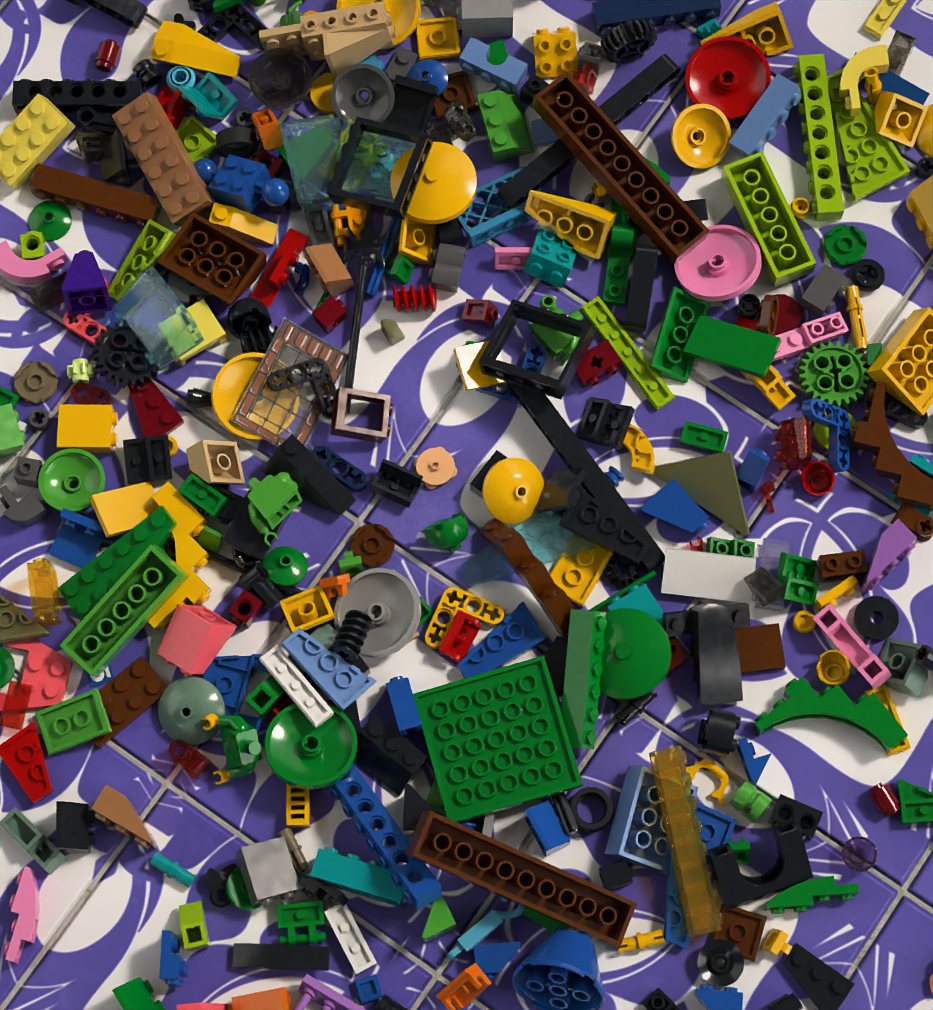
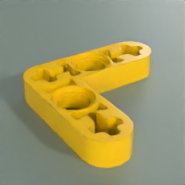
M450 587L443 593L425 633V643L431 649H439L459 610L489 626H498L503 622L504 610L499 605L459 588ZM453 593H456L457 599L463 601V597H466L463 608H460L461 602L456 600L450 603L447 596H452ZM469 602H478L480 609L474 613L470 612L467 609ZM484 605L488 606L486 608L487 612L493 613L494 610L498 611L500 618H495L493 621L490 620V615L484 613V617L480 616ZM440 613H448L450 621L446 624H441L437 619ZM437 627H439L440 629H446L445 632H443L442 630H440L439 632V639H441V641L431 643V638L429 636L435 635Z

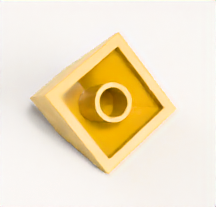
M881 90L874 108L876 131L880 135L913 148L928 107L899 94Z

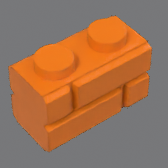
M267 108L251 115L257 136L264 149L275 151L281 148L285 140L279 122L272 110Z

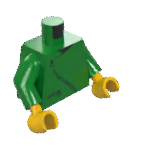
M210 713L202 718V720H208L210 723L203 726L205 730H210L219 725L227 766L230 768L229 771L221 769L213 772V775L218 773L221 776V781L215 782V784L219 785L228 782L230 778L236 779L251 774L256 766V761L262 760L261 745L256 728L247 724L239 715H221L218 718L217 715Z

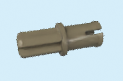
M291 827L280 831L278 836H284L296 872H305L309 869V865L301 851L302 846L298 845Z

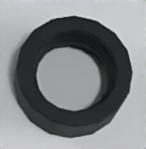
M241 126L225 128L216 134L217 153L224 158H227L229 154L242 158L254 154L257 151L255 131Z
M586 787L579 790L570 802V808L578 829L585 832H596L603 829L609 823L613 814V804L609 795L597 787ZM588 796L599 798L604 805V815L595 823L583 821L577 812L579 802Z

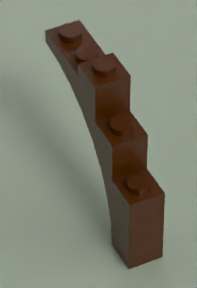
M877 381L874 388L870 387L867 400L871 401L869 408H865L863 420L858 421L856 427L852 426L849 437L850 440H853L851 447L873 452L870 464L871 467H874L873 475L898 480L894 481L892 494H895L894 502L906 503L914 507L933 511V479L922 474L898 449L890 434L885 417L884 395L886 383Z
M495 518L486 522L478 530L481 536L510 565L539 603L557 633L568 642L570 612L574 607L565 591L554 583L545 565L532 554L523 536L513 527L508 528L504 523Z

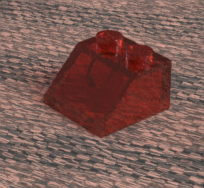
M802 415L780 421L779 427L775 429L774 433L775 442H779V450L775 452V461L779 463L780 470H803L812 458L810 420Z

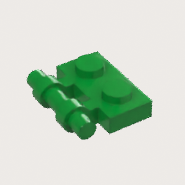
M323 901L277 905L278 929H288V935L279 936V944L296 945L310 943V945H316L317 942L326 941V932H316V926L325 925ZM309 927V933L296 935L295 928Z

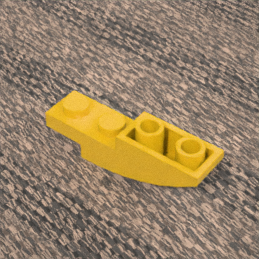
M771 365L765 378L741 372L747 380L750 379L778 411L796 396L782 381L783 377Z

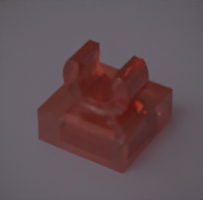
M584 65L582 72H573L572 78L576 80L587 94H593L598 75L592 65Z

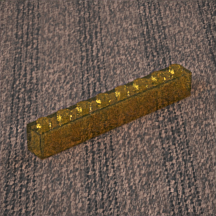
M681 746L650 752V762L688 935L696 936L722 930V915L720 911H717L716 907L718 900L715 888H712L710 880L712 878V870L710 865H707L705 857L707 855V847L705 842H702L700 835L702 824L700 819H697L695 812L697 802L690 790L692 779L685 767V764H687L686 753L681 749Z

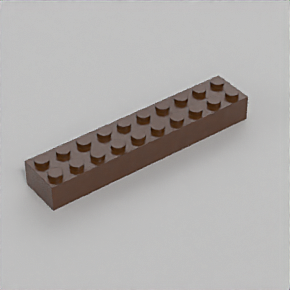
M567 71L534 96L531 107L672 265L676 264L705 240L710 230Z
M422 811L405 853L407 856L577 931L586 932L591 937L613 946H621L637 905L634 901L432 811Z

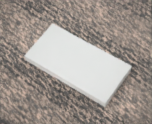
M666 548L661 593L751 603L756 558Z

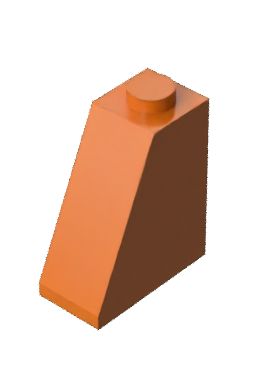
M286 987L231 997L232 1003L228 1004L229 1010H292L290 993Z

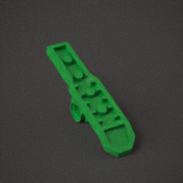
M612 198L611 211L617 212V216L605 248L608 266L603 302L609 305L624 306L629 266L635 257L639 227Z

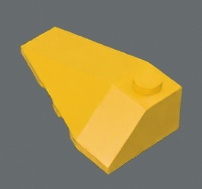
M165 20L154 37L150 59L157 63L172 66L182 65L190 67L192 70L211 72L237 78L241 61L240 56L190 27Z

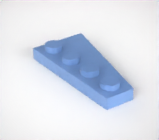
M300 628L281 643V646L342 712L376 683L375 679L363 674L359 668L350 665L335 652L329 651L322 643Z

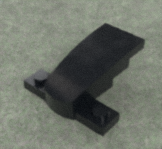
M701 603L689 608V610L662 613L663 628L668 637L691 634L690 657L693 658V680L697 682V704L699 706L743 701L741 668L734 628L750 626L749 604L720 605Z

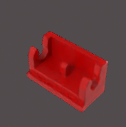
M459 610L439 648V654L456 663L465 658L482 626L479 620Z

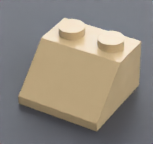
M201 440L186 449L190 470L207 483L245 484L237 442Z

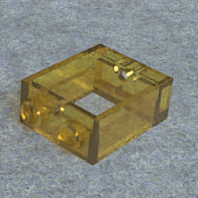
M45 558L34 559L32 563H27L32 616L41 626L62 623L57 571L50 560Z

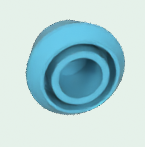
M177 65L169 70L166 80L172 90H179L178 87L181 84L193 87L196 77L190 67Z

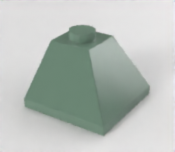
M892 638L887 639L879 660L887 667L892 676L883 685L886 684L887 687L902 694L920 697L928 679V669L917 664L914 656L916 650L922 644Z

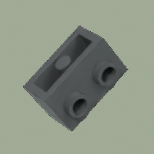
M823 264L801 297L799 306L819 318H822L824 313L829 314L835 305L833 302L836 295L840 297L846 288V285H844L846 276Z

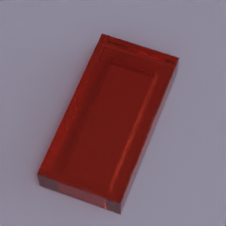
M12 680L9 682L0 726L17 730L23 729L33 685Z

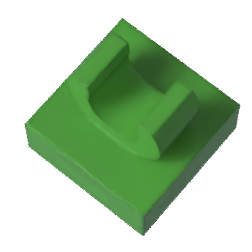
M352 550L344 552L345 559L338 560L341 575L349 573L350 578H353L364 571L361 556L354 557Z

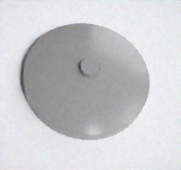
M373 568L357 574L350 580L351 582L347 583V595L338 596L334 608L336 631L338 632L342 626V621L345 619V614L348 611H362L371 617L372 623L369 624L371 629L369 632H366L367 638L364 639V645L360 647L361 652L359 654L371 658L389 656L402 649L412 639L419 626L421 618L419 594L414 585L405 576L391 569Z

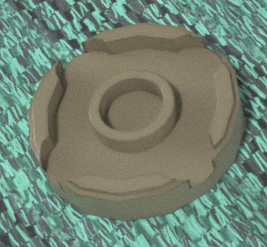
M43 361L25 363L18 369L14 378L15 391L22 400L31 404L47 402L56 393L59 383L54 369Z

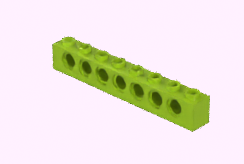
M824 54L799 55L797 63L793 64L794 76L798 77V83L796 84L799 85L801 91L798 113L803 117L801 134L805 135L806 141L803 142V152L808 157L805 168L806 174H810L808 192L813 197V201L810 203L811 214H815L816 221L840 220L844 213L825 58ZM806 77H813L815 80L810 81ZM808 96H814L817 100H811ZM812 115H816V116H818L820 119H819V120H814V119L811 118V116H812ZM813 135H819L822 139H815ZM815 155H823L825 159H818ZM824 174L827 176V179H821L818 175ZM821 194H827L830 199L822 198Z

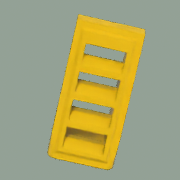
M286 783L287 828L310 827V790L305 789V792H292V788L297 787ZM292 797H305V801H292ZM305 805V809L292 810V806ZM305 814V818L292 819V815Z

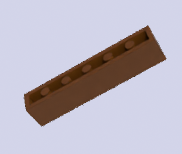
M39 163L29 185L32 194L38 199H51L59 205L65 206L68 204L83 212L89 210L100 217L110 216L121 223H134L141 229H144L149 219L157 222L162 208V204L157 197Z

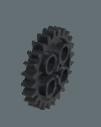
M123 320L122 326L114 322V329L106 326L107 333L100 332V338L95 340L97 346L93 347V353H95L93 361H97L95 368L101 369L100 376L107 374L106 382L113 379L115 380L114 386L121 382L123 389L126 388L127 384H130L132 389H134L135 383L143 387L144 380L151 383V376L157 378V370L161 371L163 366L161 363H164L165 356L163 354L165 349L161 347L162 340H156L158 334H150L151 327L144 330L143 323L137 327L134 320L131 322V325H127V322ZM115 341H122L124 344H123V345H117V344H115L114 342H115ZM143 344L146 348H138L136 345ZM117 360L122 364L114 365L112 361ZM134 364H141L143 367L136 368Z

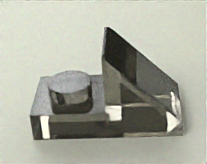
M898 29L896 30L887 50L889 71L898 76L901 75L908 57L913 52L916 37Z
M763 567L744 577L746 584L762 607H765L786 593L784 585Z

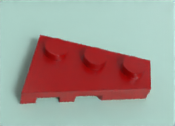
M32 722L0 745V756L31 801L36 804L54 790L36 725Z

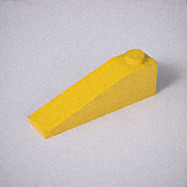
M776 1L754 10L700 41L701 45L709 40L718 37H739L756 45L767 56L775 55L794 47Z
M530 190L524 210L544 226L550 227L562 240L563 238L574 246L573 248L576 251L598 260L611 235L617 212L598 205L535 190Z

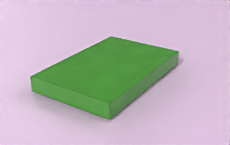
M98 689L90 690L35 712L49 755L57 754L112 732Z

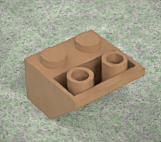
M332 243L305 248L308 253L305 259L325 294L329 292L334 298L355 286Z

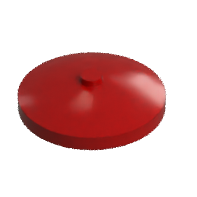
M734 36L714 38L701 45L690 58L685 75L686 90L692 103L712 105L718 108L728 121L747 117L771 82L770 66L763 52L750 41Z

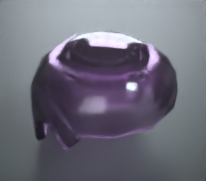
M852 837L846 841L842 849L844 863L855 872H866L877 861L878 852L876 846L866 837Z

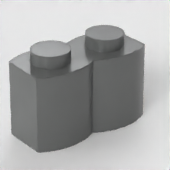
M440 243L439 249L435 248L433 261L436 263L434 268H430L428 281H431L432 288L457 293L466 255L465 247Z

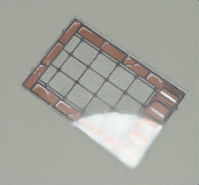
M284 317L241 398L231 421L277 447L291 434L306 447L322 416L311 383L307 382L279 392H273L268 389L266 379L274 371L313 358H322L328 365L336 387L347 366L348 354ZM315 363V366L307 369V372L317 371L319 374L321 366H317ZM293 369L291 373L293 379L300 381L302 379V372L298 369ZM275 376V379L272 380V383L277 384L279 387V384L281 382L287 380L286 376L280 379H277ZM325 383L319 385L320 393L328 395L330 391L329 386ZM329 397V398H327V399H323L324 403H325L326 401L329 402V400H330L331 397Z

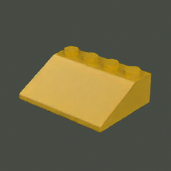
M930 307L913 310L867 370L868 375L876 383L877 381L886 383L885 391L920 416H923L933 403V310Z

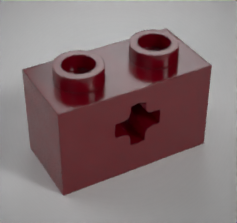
M608 339L587 350L574 376L582 388L587 386L593 387L604 376L608 375L610 377L619 371L621 359Z

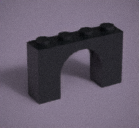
M794 820L772 827L778 849V857L772 869L761 876L750 877L740 873L735 852L729 843L706 850L720 899L726 908L737 907L745 901L760 899L765 894L784 890L785 887L813 878L802 833Z

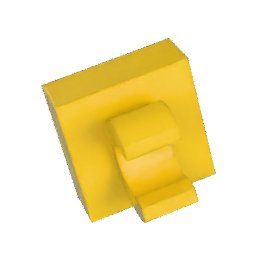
M772 928L761 949L774 955H778L779 952L788 955L792 949V946L785 942L789 935L782 930Z

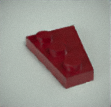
M144 380L143 387L135 383L134 389H132L130 384H127L145 437L169 435L184 424L182 417L153 381L148 383Z

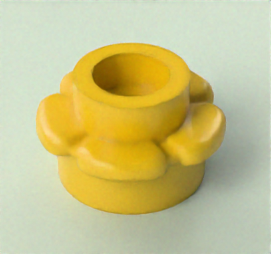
M805 198L794 199L790 204L793 215L798 218H805L811 211L809 201Z

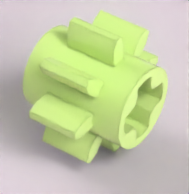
M87 359L72 360V365H67V376L73 380L74 384L89 383V377H94L93 364H89Z

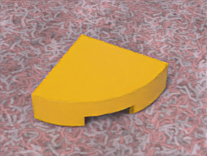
M599 182L591 184L590 188L599 204L606 202L607 192Z

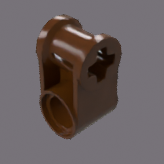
M902 503L891 520V524L899 519L917 537L918 541L926 542L930 540L933 536V519L919 512L913 506ZM924 526L928 528L925 532L921 531Z

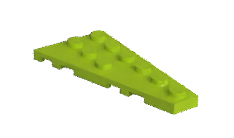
M842 68L827 76L832 113L855 203L909 175L911 170L891 139L877 133L874 113L859 90L860 113L859 116L850 117V111L845 109V98H839V85L844 70Z

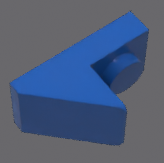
M747 737L737 740L736 747L748 781L755 786L771 753L754 759L753 756L756 755L752 742L748 743Z

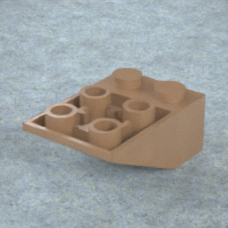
M105 785L91 807L96 813L94 817L108 827L112 823L115 825L114 829L127 838L131 835L134 836V840L148 850L150 846L157 849L156 842L130 800L122 793Z

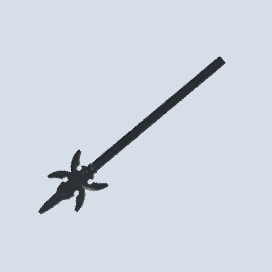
M367 211L364 227L359 234V237H361L360 241L356 240V235L347 227L349 240L356 247L350 249L342 261L343 264H346L354 257L355 253H359V256H357V259L360 261L344 385L345 388L353 389L368 266L369 262L373 260L371 255L375 254L376 260L385 268L384 257L376 248L386 242L390 233L386 231L378 238L377 242H373V239H375V230L373 228L374 212ZM347 398L346 414H350L352 399Z

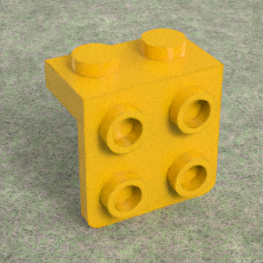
M558 27L557 31L549 32L548 28L536 29V33H532L537 76L540 78L559 77L566 71L570 75L578 73L576 32L574 30H570V27Z

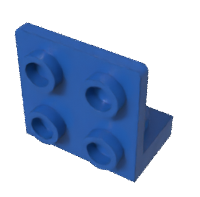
M63 508L60 514L63 524L49 554L83 568L96 558L106 536L100 522Z

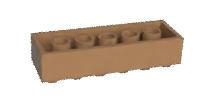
M145 92L112 115L172 224L182 227L192 212L200 216L213 207L216 201L205 182L197 173L194 162L156 96Z

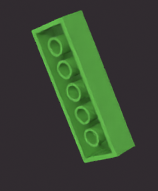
M151 544L59 646L91 676H99L185 582L189 575L157 545Z

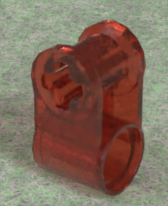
M174 740L169 745L168 751L171 758L197 781L207 765L212 764V761L205 755L195 750L183 740ZM177 746L186 748L183 756L177 757L173 754Z

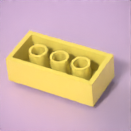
M37 94L0 135V177L11 187L20 189L35 172L37 164H42L76 127L46 97Z

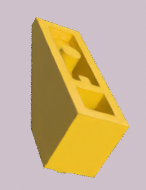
M218 203L213 204L209 218L210 222L240 239L271 246L274 245L279 227L275 223L238 208Z

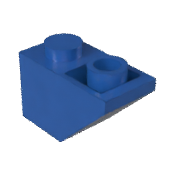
M750 448L737 473L739 486L752 493L754 492L771 459L767 457V453L760 449Z
M700 985V989L696 988L694 990V996L706 1010H742L743 993L737 992L738 988L723 987V991L714 990L712 985Z

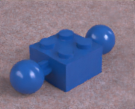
M231 154L228 155L219 170L217 165L207 158L194 162L197 173L208 186L216 203L252 213L261 197L271 206H280L289 197L288 185L281 179H272L266 165Z

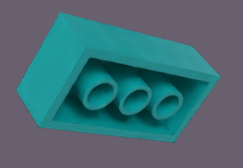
M325 847L324 850L318 849L310 874L312 879L323 881L337 889L402 907L404 891L400 886H395L391 879L390 871L384 869L380 862L370 860L369 863L362 862L360 860L361 857L348 853L347 857L342 856L338 853V850L330 847Z

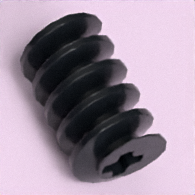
M277 325L274 326L273 332L268 327H265V334H262L261 330L257 329L256 336L253 335L251 330L248 331L247 337L240 332L239 337L243 354L254 351L261 353L262 350L267 354L279 331Z
M350 610L345 614L342 626L339 628L335 641L332 644V650L341 656L343 660L355 662L358 659L357 654L361 652L360 647L364 645V639L367 638L366 632H369L371 629L369 625L372 623L371 617L358 610Z

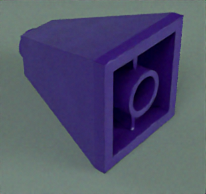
M82 250L79 253H75L62 285V293L68 314L111 311L112 305L107 285L93 252Z

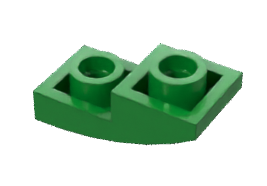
M716 537L707 538L706 552L754 558L755 542L736 538L733 540Z

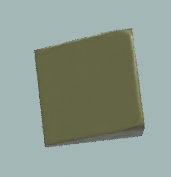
M381 320V330L390 345L393 346L405 339L404 334L394 320Z

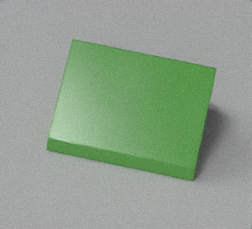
M442 894L439 899L433 902L422 935V941L425 943L456 929V922Z

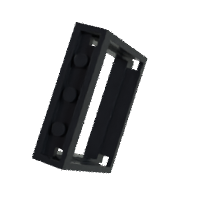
M356 117L354 124L350 126L347 143H344L342 146L340 161L335 164L333 179L327 185V194L331 201L404 220L433 145L429 133ZM364 131L416 143L394 202L341 190Z
M513 299L478 361L482 374L561 400L595 337L593 326L590 323H586L585 320H577L564 313L558 314L545 307L539 308L530 305L526 301L521 302ZM519 318L580 338L559 379L497 360Z

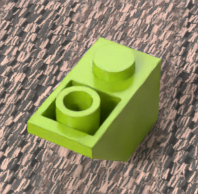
M202 901L179 905L180 927L185 950L189 952L211 947Z

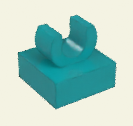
M713 18L699 26L696 32L703 40L721 30L722 27Z

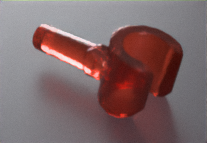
M769 480L760 486V491L765 496L769 513H773L774 508L770 493L775 491V486Z
M697 536L699 546L692 545L690 541V550L704 552L702 538Z

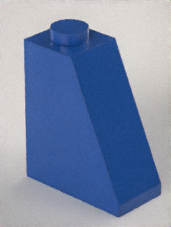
M674 478L640 508L647 514L692 533L696 530L700 533L709 525L707 522L709 517Z
M397 676L391 678L390 682L386 683L399 734L404 738L422 734V724L408 677Z

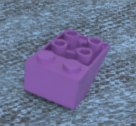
M899 519L890 525L876 542L867 568L868 572L860 589L862 593L867 588L870 591L875 588L883 578L882 574L889 575L900 562L899 559L904 561L916 547L914 542L917 537Z

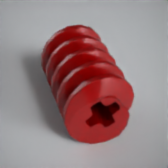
M428 284L426 291H424L423 286L419 285L416 291L414 285H410L409 291H407L405 285H402L400 291H398L396 285H393V309L396 306L397 311L401 312L404 306L406 311L410 312L413 306L415 312H418L420 306H422L424 312H427L428 307L431 306L432 311L435 312L437 309L436 288L433 290L431 284Z

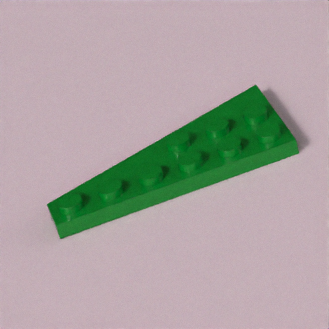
M161 505L58 587V590L80 621L86 617L151 544L158 547L163 546L177 525L164 506Z

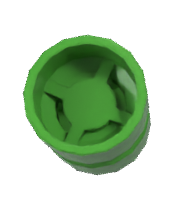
M746 780L729 804L738 811L743 810L744 816L755 823L772 800L762 792L757 793V788Z

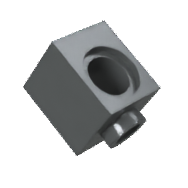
M19 456L13 476L17 484L39 488L38 476L43 466L41 460Z

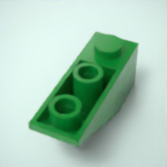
M270 675L258 685L245 701L264 720L272 709L288 694L274 677Z

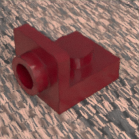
M466 299L462 320L469 323H485L489 328H494L495 321L498 319V308L490 300Z

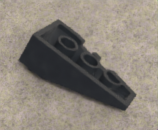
M292 434L275 450L262 470L266 476L272 475L274 477L278 473L287 472L290 478L297 483V490L301 498L314 502L318 506L339 516H342L356 502V499Z

